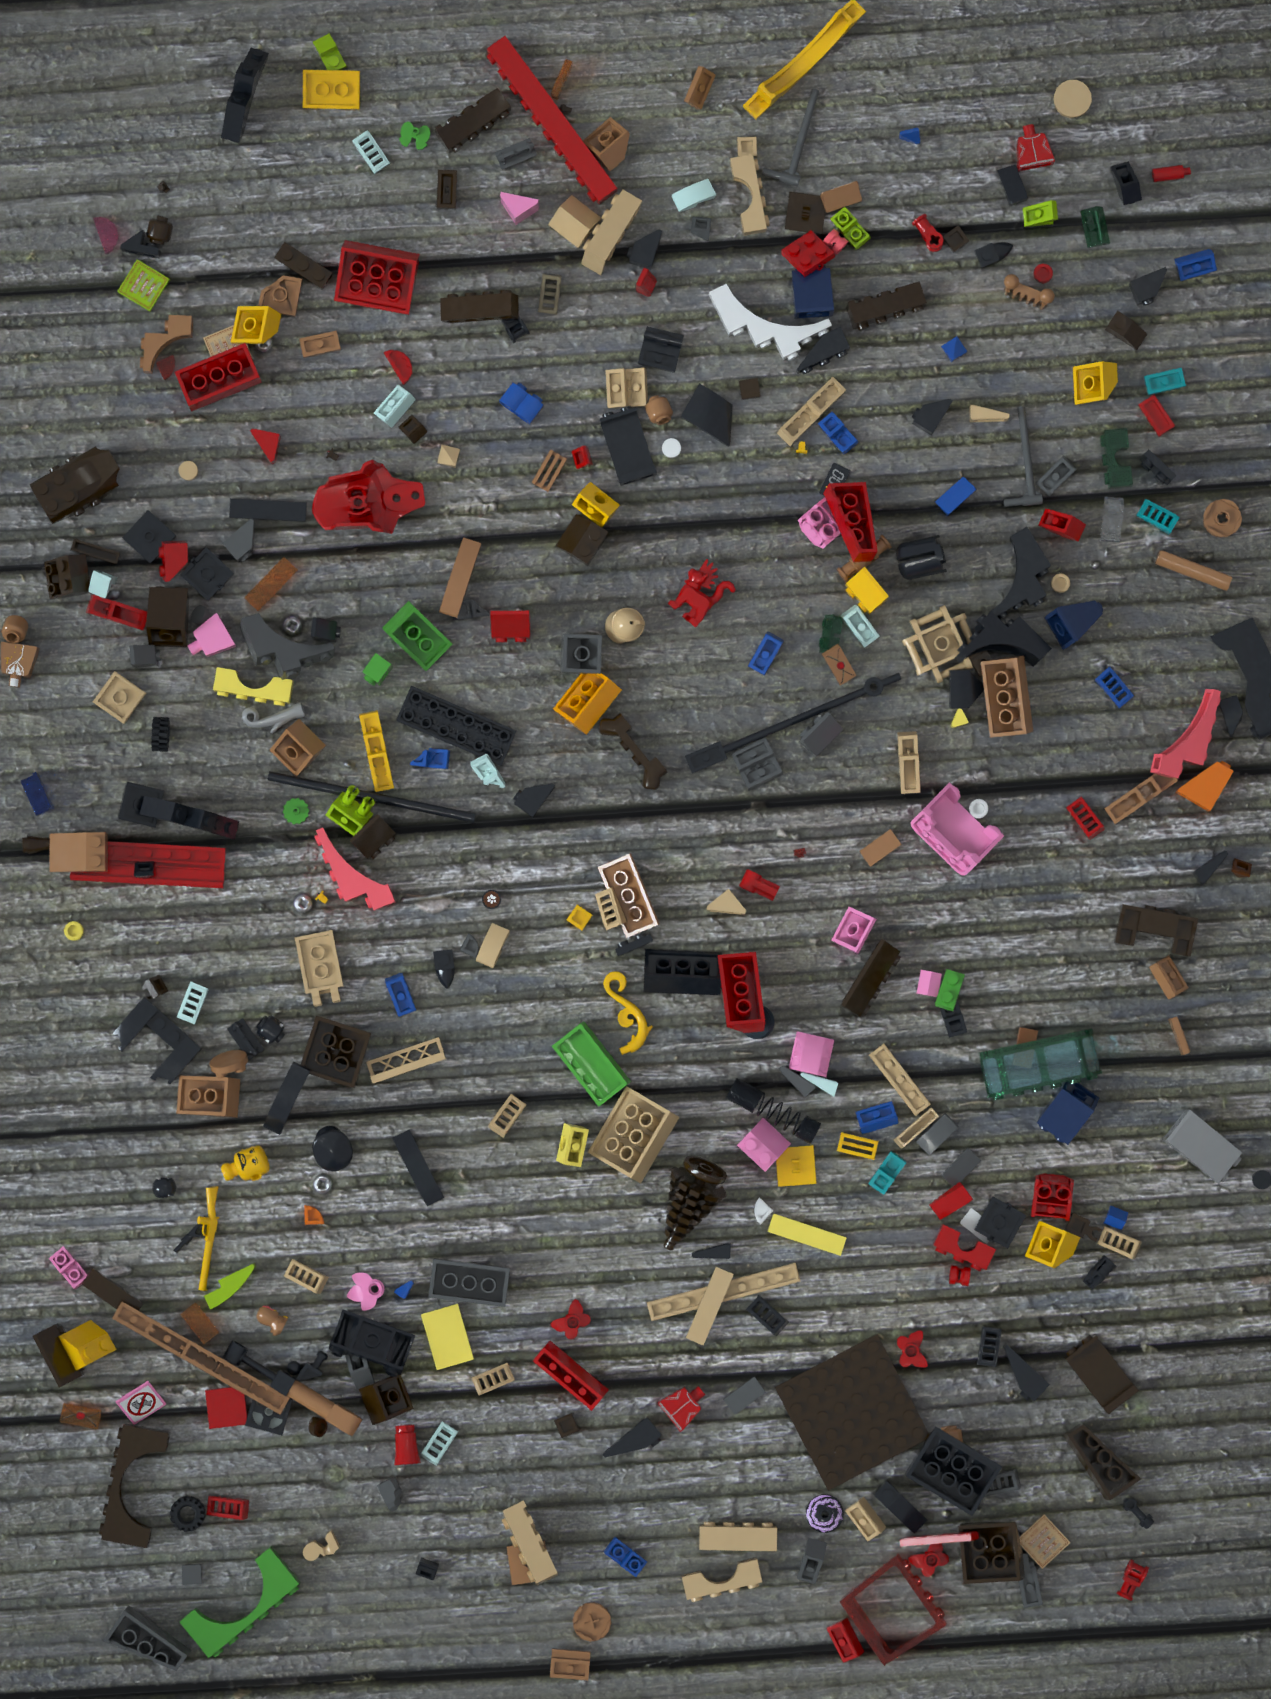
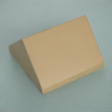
M571 195L559 206L548 225L579 248L601 221V217Z
M729 889L711 902L706 910L745 915L746 909Z

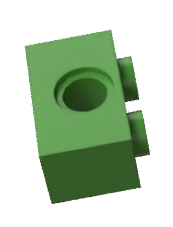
M375 653L362 671L365 675L364 679L373 686L375 684L380 686L393 669V666Z

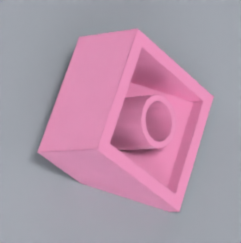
M762 1118L737 1146L766 1172L791 1143L769 1122Z

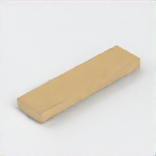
M884 1043L869 1054L870 1058L915 1116L931 1105Z
M715 1267L686 1335L687 1339L704 1345L734 1274Z

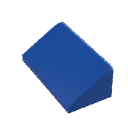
M1211 249L1174 259L1180 281L1217 271L1214 253Z
M962 477L935 503L948 516L977 489L966 478Z
M892 1101L855 1112L862 1134L899 1123Z

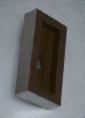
M438 170L437 209L456 210L457 170ZM447 187L449 188L448 194L445 193Z

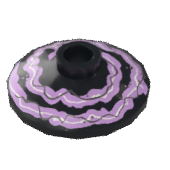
M821 1494L815 1496L806 1507L807 1522L818 1532H832L843 1521L844 1510L842 1504L831 1495ZM828 1511L829 1515L824 1518L821 1516V1513Z

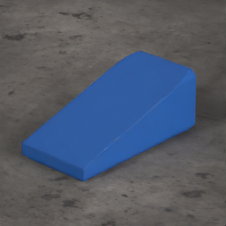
M767 632L748 667L765 676L784 640Z
M403 973L386 978L385 983L398 1017L416 1011Z

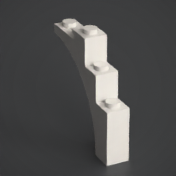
M727 284L709 292V297L729 336L732 334L734 336L740 335L744 332V328H746L756 348L759 346L765 348L772 344L771 341L773 340L783 360L787 358L792 360L798 357V353L801 351L800 343L806 345L813 341V337L817 335L822 337L823 334L830 332L829 329L832 327L829 319L803 326H784L764 320L747 310L734 297Z

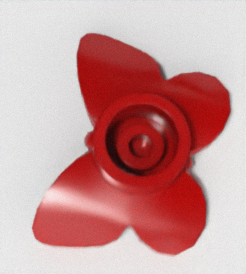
M574 1299L569 1307L568 1314L565 1315L566 1317L555 1319L550 1325L559 1332L565 1331L566 1338L572 1340L577 1336L578 1328L587 1326L591 1319L588 1314L583 1313V1307L580 1302Z
M922 1330L911 1333L909 1338L905 1336L898 1337L897 1346L902 1350L899 1361L901 1366L908 1367L911 1364L915 1367L923 1368L928 1366L927 1360L919 1348L923 1340Z
M940 1543L930 1544L928 1551H925L924 1554L911 1555L908 1557V1560L915 1567L921 1568V1572L925 1577H930L933 1575L935 1567L944 1566L949 1562V1557L946 1553L942 1552L943 1546Z

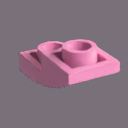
M64 1246L49 1258L73 1289L76 1290L82 1285L81 1283L88 1274Z

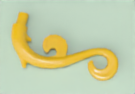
M613 971L606 975L603 985L606 992L613 999L626 1007L619 1012L618 1022L625 1028L632 1026L634 1020L628 1019V1015L632 1014L638 1023L636 1037L632 1035L631 1041L627 1042L628 1045L619 1048L621 1054L624 1055L640 1049L653 1026L647 1027L645 1016L635 1004L611 990L610 982L612 980L619 981L620 987L618 992H622L627 983L624 974Z

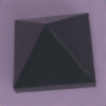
M154 861L135 862V877L147 879L154 875Z

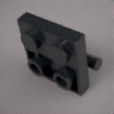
M647 326L638 364L675 373L684 335Z

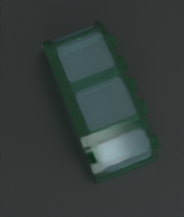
M1090 1028L979 1052L978 1056L987 1097H992L994 1101L1004 1099L1006 1094L1013 1093V1097L1024 1095V1091L1032 1089V1093L1043 1091V1086L1050 1085L1051 1089L1061 1087L1062 1082L1069 1081L1070 1084L1080 1083L1081 1078L1085 1077L1087 1080L1097 1079L1098 1074H1102V1070L1099 1067L1093 1040V1029Z

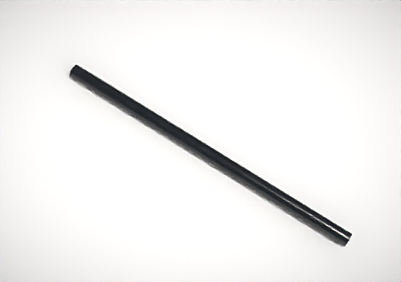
M269 771L268 781L336 795L346 792L348 788ZM359 790V794L355 798L363 800L364 797L368 796L371 797L370 802L373 799L375 803L474 823L476 813Z

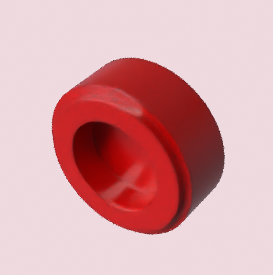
M1039 264L1036 266L1033 276L1037 282L1044 284L1051 280L1053 270L1048 264Z

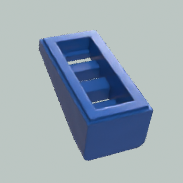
M1110 666L1094 679L1118 708H1121L1134 696ZM1110 674L1112 678L1104 683L1102 680ZM1115 680L1117 683L1109 689L1107 686ZM1120 686L1122 689L1114 695L1112 692ZM1125 692L1127 695L1118 701L1117 698Z

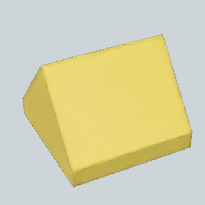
M957 709L951 723V728H957L969 723L962 709Z

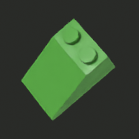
M410 601L382 627L425 671L452 645Z

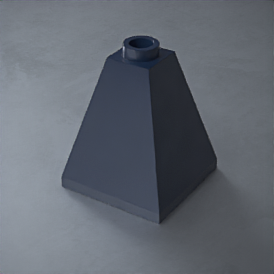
M1095 600L1056 608L1044 618L1060 646L1065 650L1078 641L1103 614V607Z

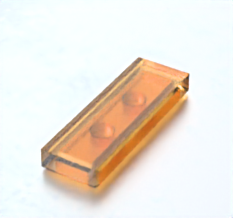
M283 557L244 598L259 611L298 570Z

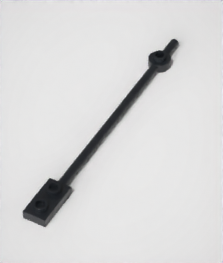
M896 673L882 680L871 677L865 682L863 688L725 746H722L719 741L685 755L691 773H696L726 760L727 756L725 753L863 695L879 696L883 691V687L902 680L899 673ZM875 684L877 690L872 691L870 685Z

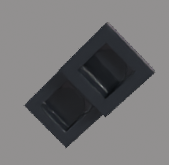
M958 999L954 1012L940 1008L949 1038L967 1033Z

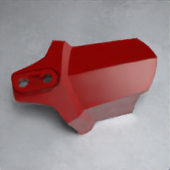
M370 460L365 462L360 470L331 476L325 485L319 486L313 500L312 513L324 530L370 528L372 531L393 534L398 519L425 506L424 489L420 482L392 477L382 463ZM413 493L419 494L418 499H413L411 496ZM394 496H400V501L395 502L393 500Z

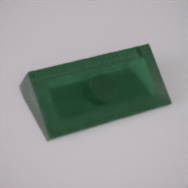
M1095 206L1081 210L1087 248L1110 244L1103 207Z

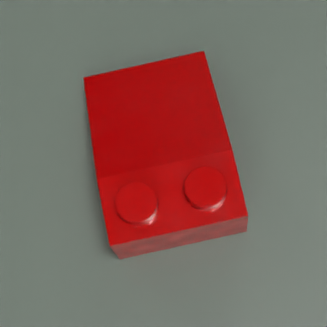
M529 610L490 611L492 639H496V643H507V639H515L516 643H525L527 639H531Z

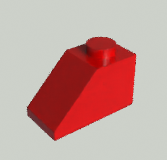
M1045 508L1038 526L1064 538L1079 542L1086 524L1072 515Z

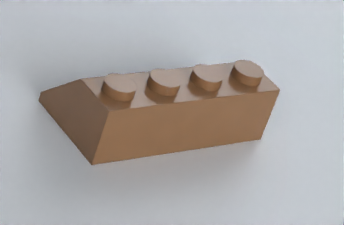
M1024 655L981 661L990 738L1033 732Z

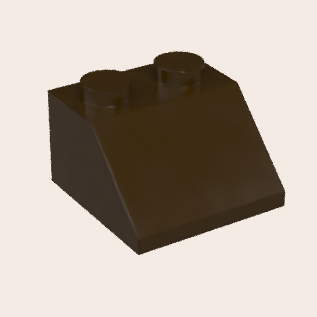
M576 514L556 544V547L589 566L608 536V531Z
M401 1375L396 1377L390 1376L359 1389L372 1425L387 1421L414 1409Z

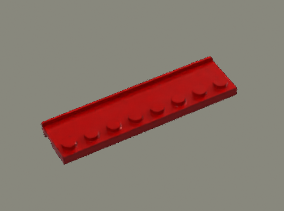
M108 842V872H71L70 880L224 889L226 848ZM154 861L153 876L147 879L134 876L135 862Z

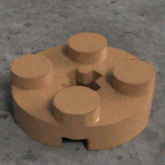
M1216 500L1206 507L1203 514V525L1215 537H1229L1241 525L1242 516L1239 511L1240 509L1231 500ZM1223 513L1226 514L1227 522L1220 523L1217 516Z

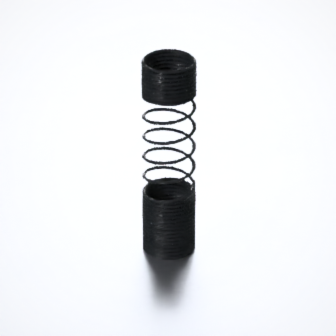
M736 1078L726 1099L753 1113L763 1095L757 1116L763 1112L772 1100L766 1121L770 1119L780 1106L774 1124L777 1126L790 1109L783 1130L785 1131L798 1115L792 1135L809 1144L812 1143L821 1126L820 1122L806 1115L796 1129L801 1112L798 1111L787 1125L792 1107H788L778 1120L783 1102H780L769 1116L774 1097H771L760 1111L765 1098V1092Z

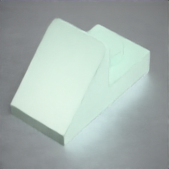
M93 570L89 592L106 598L111 585H115L117 577L100 570Z

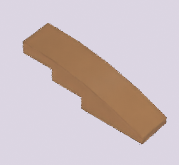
M463 538L442 600L440 613L458 618L481 543Z
M1153 774L1104 809L1114 824H1116L1178 780L1177 778Z

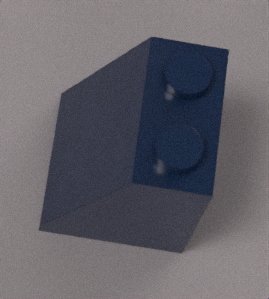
M824 266L821 270L817 269L806 277L795 268L791 273L794 319L832 317L834 303L830 268Z
M1068 1076L1040 1115L1037 1124L1045 1132L1049 1131L1059 1142L1069 1145L1094 1112L1100 1098Z

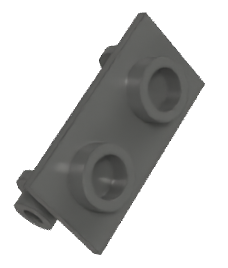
M530 138L495 152L502 170L537 156Z

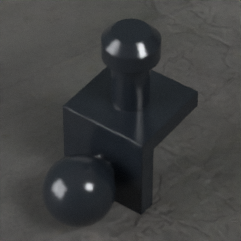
M318 1351L316 1354L318 1356L314 1363L310 1364L307 1362L303 1369H301L299 1362L291 1361L287 1365V1371L291 1375L299 1374L296 1378L298 1381L322 1376L324 1372L319 1368L323 1361L327 1360L328 1354Z

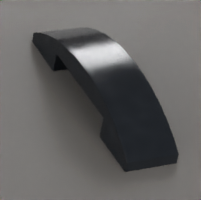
M296 1062L292 1063L263 1127L281 1135L297 1097L311 1071L310 1069Z
M410 1129L393 1137L392 1139L425 1204L429 1206L443 1199L444 1196Z

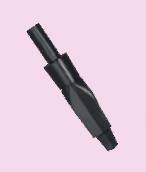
M197 1223L181 1239L180 1244L174 1251L178 1253L185 1244H189L192 1238L202 1237V1230L200 1234H197L196 1231L203 1224Z

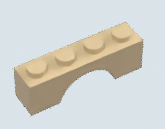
M753 154L730 158L733 181L746 185L752 195L751 205L740 216L743 234L747 236L766 232V226H770L768 215H764L763 208L766 207L765 197L760 195L759 190L763 189L761 177L757 178L756 171L759 170L758 160L753 158Z
M757 1558L738 1562L733 1576L722 1582H714L707 1579L701 1571L682 1575L687 1600L691 1599L692 1602L703 1600L702 1596L710 1595L711 1598L722 1595L721 1592L729 1590V1593L738 1592L740 1587L748 1586V1589L755 1588L762 1582Z

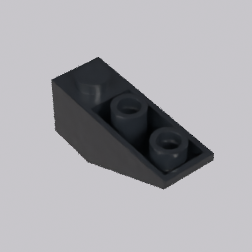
M841 327L822 335L797 368V374L801 372L803 375L813 370L812 367L818 364L821 367L830 363V359L834 357L839 359L848 354L847 351L850 350V346Z

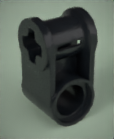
M520 317L500 320L513 343L525 334H530Z

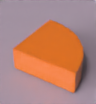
M304 1205L305 1225L324 1224V1218L319 1210L312 1206Z

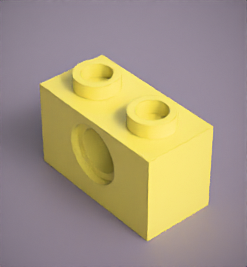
M564 1123L556 1161L565 1165L581 1167L589 1129Z

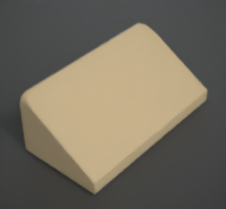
M865 1497L860 1498L845 1510L867 1541H870L886 1529L885 1524Z

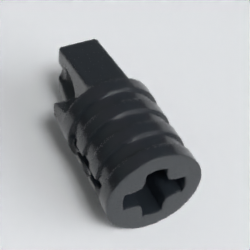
M1103 1255L1090 1269L1083 1282L1093 1290L1117 1266Z

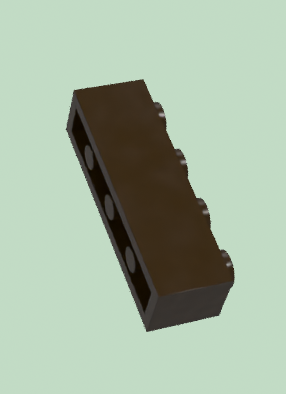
M501 290L498 294H494L492 291L482 292V295L465 293V296L460 297L458 294H448L447 298H440L441 321L448 324L519 318L518 295L512 293L511 290Z

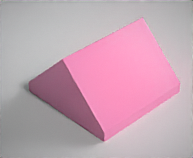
M504 192L500 194L501 203L515 225L539 210L538 199Z
M848 907L831 941L859 954L877 919Z

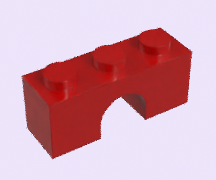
M942 1224L933 1243L936 1246L935 1251L944 1255L949 1252L954 1255V1260L964 1263V1260L972 1263L971 1268L980 1272L982 1268L987 1270L996 1249L977 1241L973 1249L963 1251L958 1246V1238L961 1232Z

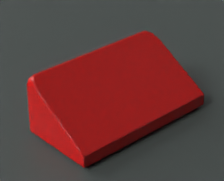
M848 1618L842 1619L826 1628L843 1663L857 1658L864 1653Z

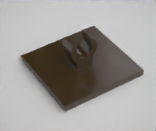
M789 192L785 230L807 233L812 230L815 234H822L825 208L819 195Z

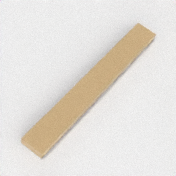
M796 1263L732 1279L722 1302L801 1282ZM707 1286L647 1302L651 1321L698 1309Z

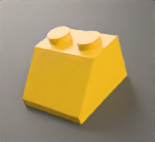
M865 567L845 584L847 594L851 598L855 597L859 602L857 605L863 613L867 612L869 615L889 598L888 594Z
M92 1320L58 1336L76 1371L116 1350L108 1332Z

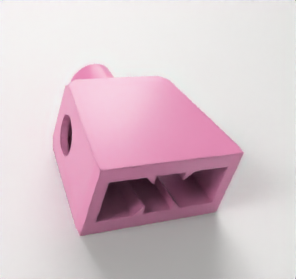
M217 613L193 632L197 640L187 645L192 655L203 650L207 657L236 647Z

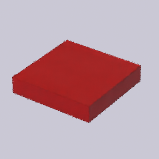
M232 1387L205 1390L209 1429L246 1424L248 1416L246 1398L243 1393Z

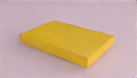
M303 70L302 108L360 109V71Z

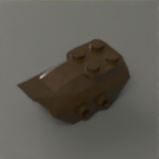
M95 446L78 457L72 456L65 461L66 464L61 467L59 465L54 466L49 470V474L30 484L32 491L52 524L73 515L75 517L80 516L85 512L84 509L89 506L95 507L102 502L101 499L105 498L119 486L116 480L120 468L109 449L100 450Z

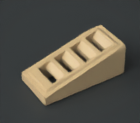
M970 405L969 407L970 422H1007L1009 419V414L977 405Z
M613 887L595 894L606 931L627 923ZM609 894L610 898L603 901L602 897ZM612 902V906L606 908L605 904ZM614 909L615 913L609 915L608 911ZM616 916L617 920L612 922L611 918Z
M510 1094L489 1123L488 1128L504 1138L527 1104ZM512 1102L519 1107L518 1111L510 1106L509 1103ZM505 1109H508L510 1112H512V1113L515 1114V1115H514V1116H511L510 1114H508V1113L505 1112L504 1110H505ZM501 1115L504 1116V1117L507 1118L510 1122L507 1123L506 1121H504L503 1119H501L500 1116H501ZM496 1122L500 1123L501 1125H503V1126L505 1127V1129H502L500 1126H498V1125L495 1124V1123H496Z
M1104 1226L1097 1244L1135 1259L1142 1242ZM1110 1232L1112 1233V1236L1109 1240V1243L1107 1244L1105 1243V1241ZM1116 1236H1119L1116 1246H1112ZM1123 1239H1126L1127 1241L1124 1245L1123 1250H1121L1120 1246L1123 1242ZM1133 1242L1134 1245L1131 1249V1252L1128 1253L1127 1250L1130 1246V1243Z
M294 1259L291 1260L284 1274V1277L316 1294H321L329 1278ZM298 1266L299 1269H298V1271H297V1273H296V1275H295V1277H294V1276H292V1275H293V1273H294L296 1267ZM303 1270H305L306 1272L302 1280H300L299 1278L301 1277ZM310 1274H313L309 1284L306 1283ZM317 1278H319V1280H318L316 1286L314 1287V1284H315Z
M508 1362L472 1377L478 1395H482L515 1380ZM503 1368L508 1378L504 1380L500 1371ZM494 1372H497L501 1382L497 1383ZM487 1375H490V1378L493 1383L492 1386L489 1385V1382L486 1378ZM480 1378L483 1379L484 1384L486 1386V1388L482 1389V1386L480 1384Z

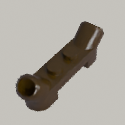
M621 713L613 719L602 718L600 720L599 733L601 735L619 737L622 740L619 742L626 752L628 750L632 752L634 756L631 758L637 766L642 765L644 767L642 786L645 789L657 790L660 787V778L668 773L656 757L649 761L627 734L632 727Z

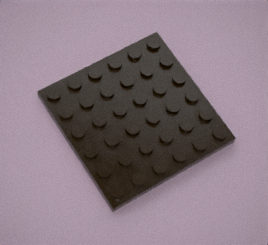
M878 1334L775 1386L828 1491L925 1441L929 1437V1433Z

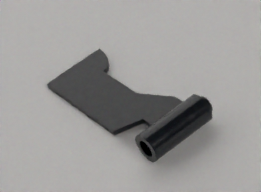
M1250 618L1212 635L1211 639L1220 649L1225 651L1232 650L1247 680L1245 709L1252 721L1250 731L1254 738L1257 737L1261 740L1271 735V698L1269 696L1271 694V654L1253 618Z

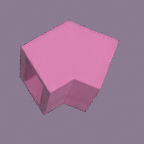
M921 970L917 994L937 997L942 974Z

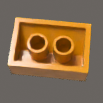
M602 673L580 674L553 710L587 735L622 689Z

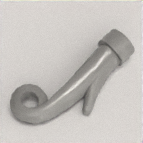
M299 702L293 704L292 707L259 719V713L255 708L249 707L243 711L242 720L247 726L253 728L274 725L270 730V733L273 734L287 722L305 717L306 714L302 703ZM249 713L254 714V720L248 718Z

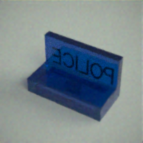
M35 772L32 776L21 780V784L36 816L54 809L39 773Z

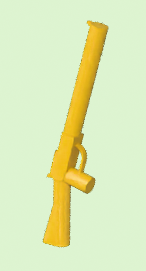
M219 1186L206 1187L208 1217L199 1216L197 1218V1223L203 1224L202 1234L206 1240L198 1288L201 1291H208L206 1287L215 1232L217 1230V1220L219 1219V1217H216L215 1211ZM205 1225H207L206 1234H204Z

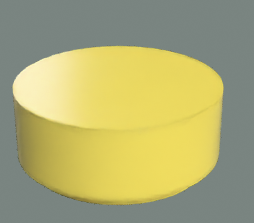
M72 921L65 926L64 934L69 940L76 941L82 938L84 928L79 922Z

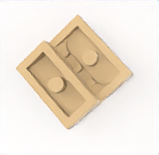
M646 368L605 370L608 408L646 406L648 403Z

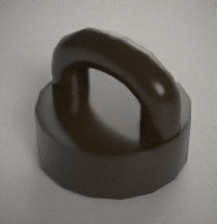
M312 1417L308 1426L309 1433L315 1437L325 1435L328 1428L327 1421L319 1417Z

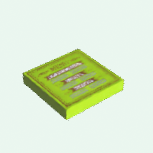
M137 259L117 292L151 312L170 279Z

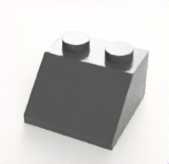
M562 634L560 673L601 674L602 635Z

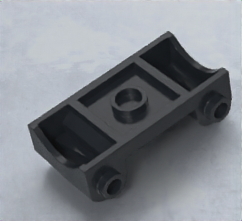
M343 1309L329 1344V1350L332 1351L331 1354L337 1357H342V1355L349 1353L383 1365L386 1374L396 1377L402 1374L415 1335Z

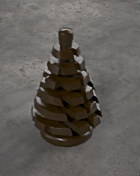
M692 1155L686 1156L683 1162L684 1167H673L671 1169L672 1179L669 1185L668 1201L671 1200L672 1202L667 1204L669 1213L666 1216L665 1223L668 1226L665 1227V1235L668 1238L663 1244L667 1250H673L676 1241L681 1242L686 1237V1234L694 1230L693 1226H697L702 1221L700 1218H705L719 1202L727 1197L723 1186L715 1189L717 1185L725 1182L727 1178L726 1172L707 1159Z

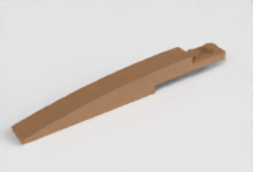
M124 1302L120 1303L112 1317L115 1321L278 1414L282 1413L290 1397L284 1396L264 1382Z

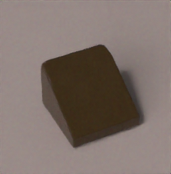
M413 415L409 416L398 426L413 444L427 433L426 428Z

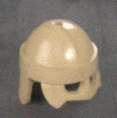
M622 608L612 612L605 622V630L608 637L618 644L635 641L642 634L645 626L642 615L632 608Z

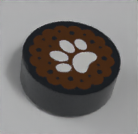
M488 890L482 896V903L488 909H495L501 904V896L495 890Z

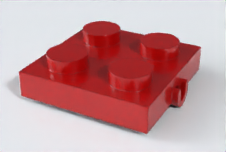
M812 230L781 250L782 256L804 277L817 269L821 270L824 264L835 258V253Z

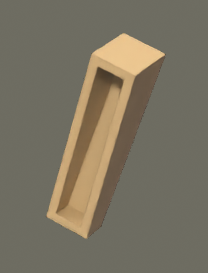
M931 1107L893 1140L901 1149L904 1148L934 1122L939 1115Z

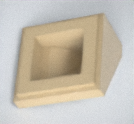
M441 445L437 463L456 468L460 449Z

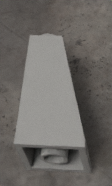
M1185 1109L1162 1139L1216 1183L1224 1182L1230 1174L1228 1170L1232 1166L1236 1167L1242 1159L1240 1157L1242 1154L1240 1150L1191 1110Z

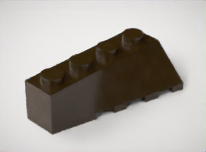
M498 88L480 98L476 102L477 105L475 107L470 105L463 109L460 113L461 116L450 117L445 126L442 127L439 124L435 127L436 136L449 154L463 148L462 144L468 140L470 142L475 140L479 136L478 133L482 130L487 131L495 125L494 122L499 118L503 120L510 115L511 106Z

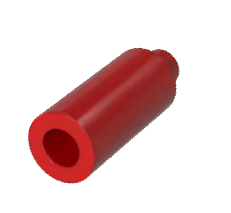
M1183 165L1152 169L1153 182L1184 179V175H1191L1190 167L1183 168Z

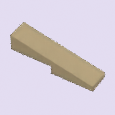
M832 377L779 429L777 434L791 446L846 389Z

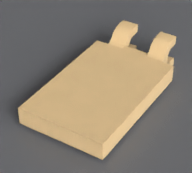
M333 930L295 937L305 994H312L315 1007L322 1006L320 995L330 992L333 1003L341 1002L338 988L344 987Z

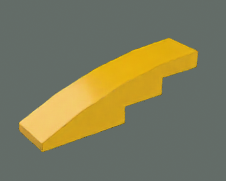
M378 710L359 714L375 792L393 789L394 785Z

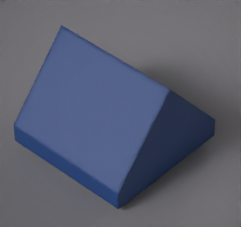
M1110 1205L1104 1224L1122 1230L1127 1221L1128 1212Z

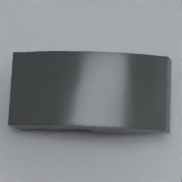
M944 1113L927 1131L917 1138L916 1142L930 1155L959 1126Z

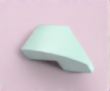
M488 754L471 761L472 769L483 780L484 785H489L490 783L500 785V788L506 787L501 774Z

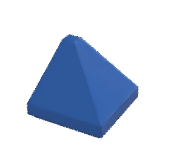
M919 128L900 131L899 139L920 144Z
M957 336L941 346L951 363L967 353V350Z
M414 1281L407 1282L397 1288L394 1293L406 1299Z

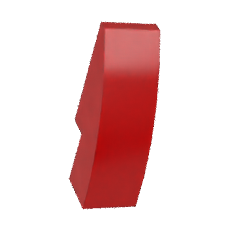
M94 594L91 595L86 610L87 614L142 631L147 620V611Z

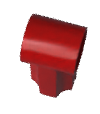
M748 869L739 884L740 888L753 894H759L771 901L774 900L780 888L777 884L762 878L761 875Z

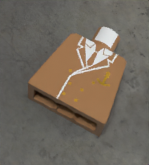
M1 642V672L10 675L9 686L20 688L21 677H31L40 648Z

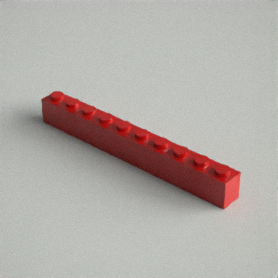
M503 36L488 47V55L486 57L492 65L496 64L499 68L497 72L503 80L507 79L510 83L509 89L514 95L518 94L521 98L520 104L525 111L529 109L532 113L531 119L536 126L540 125L544 131L542 133L547 141L551 140L555 146L553 148L558 156L563 155L566 160V167L570 172L574 170L577 175L576 180L580 186H585L588 189L587 195L591 201H596L600 205L617 192L615 184L507 37Z

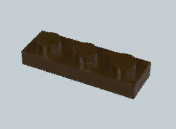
M285 242L274 257L275 260L322 290L333 275L332 272Z

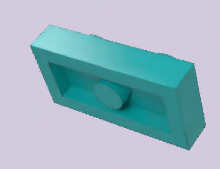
M1182 367L1144 376L1148 396L1186 387Z

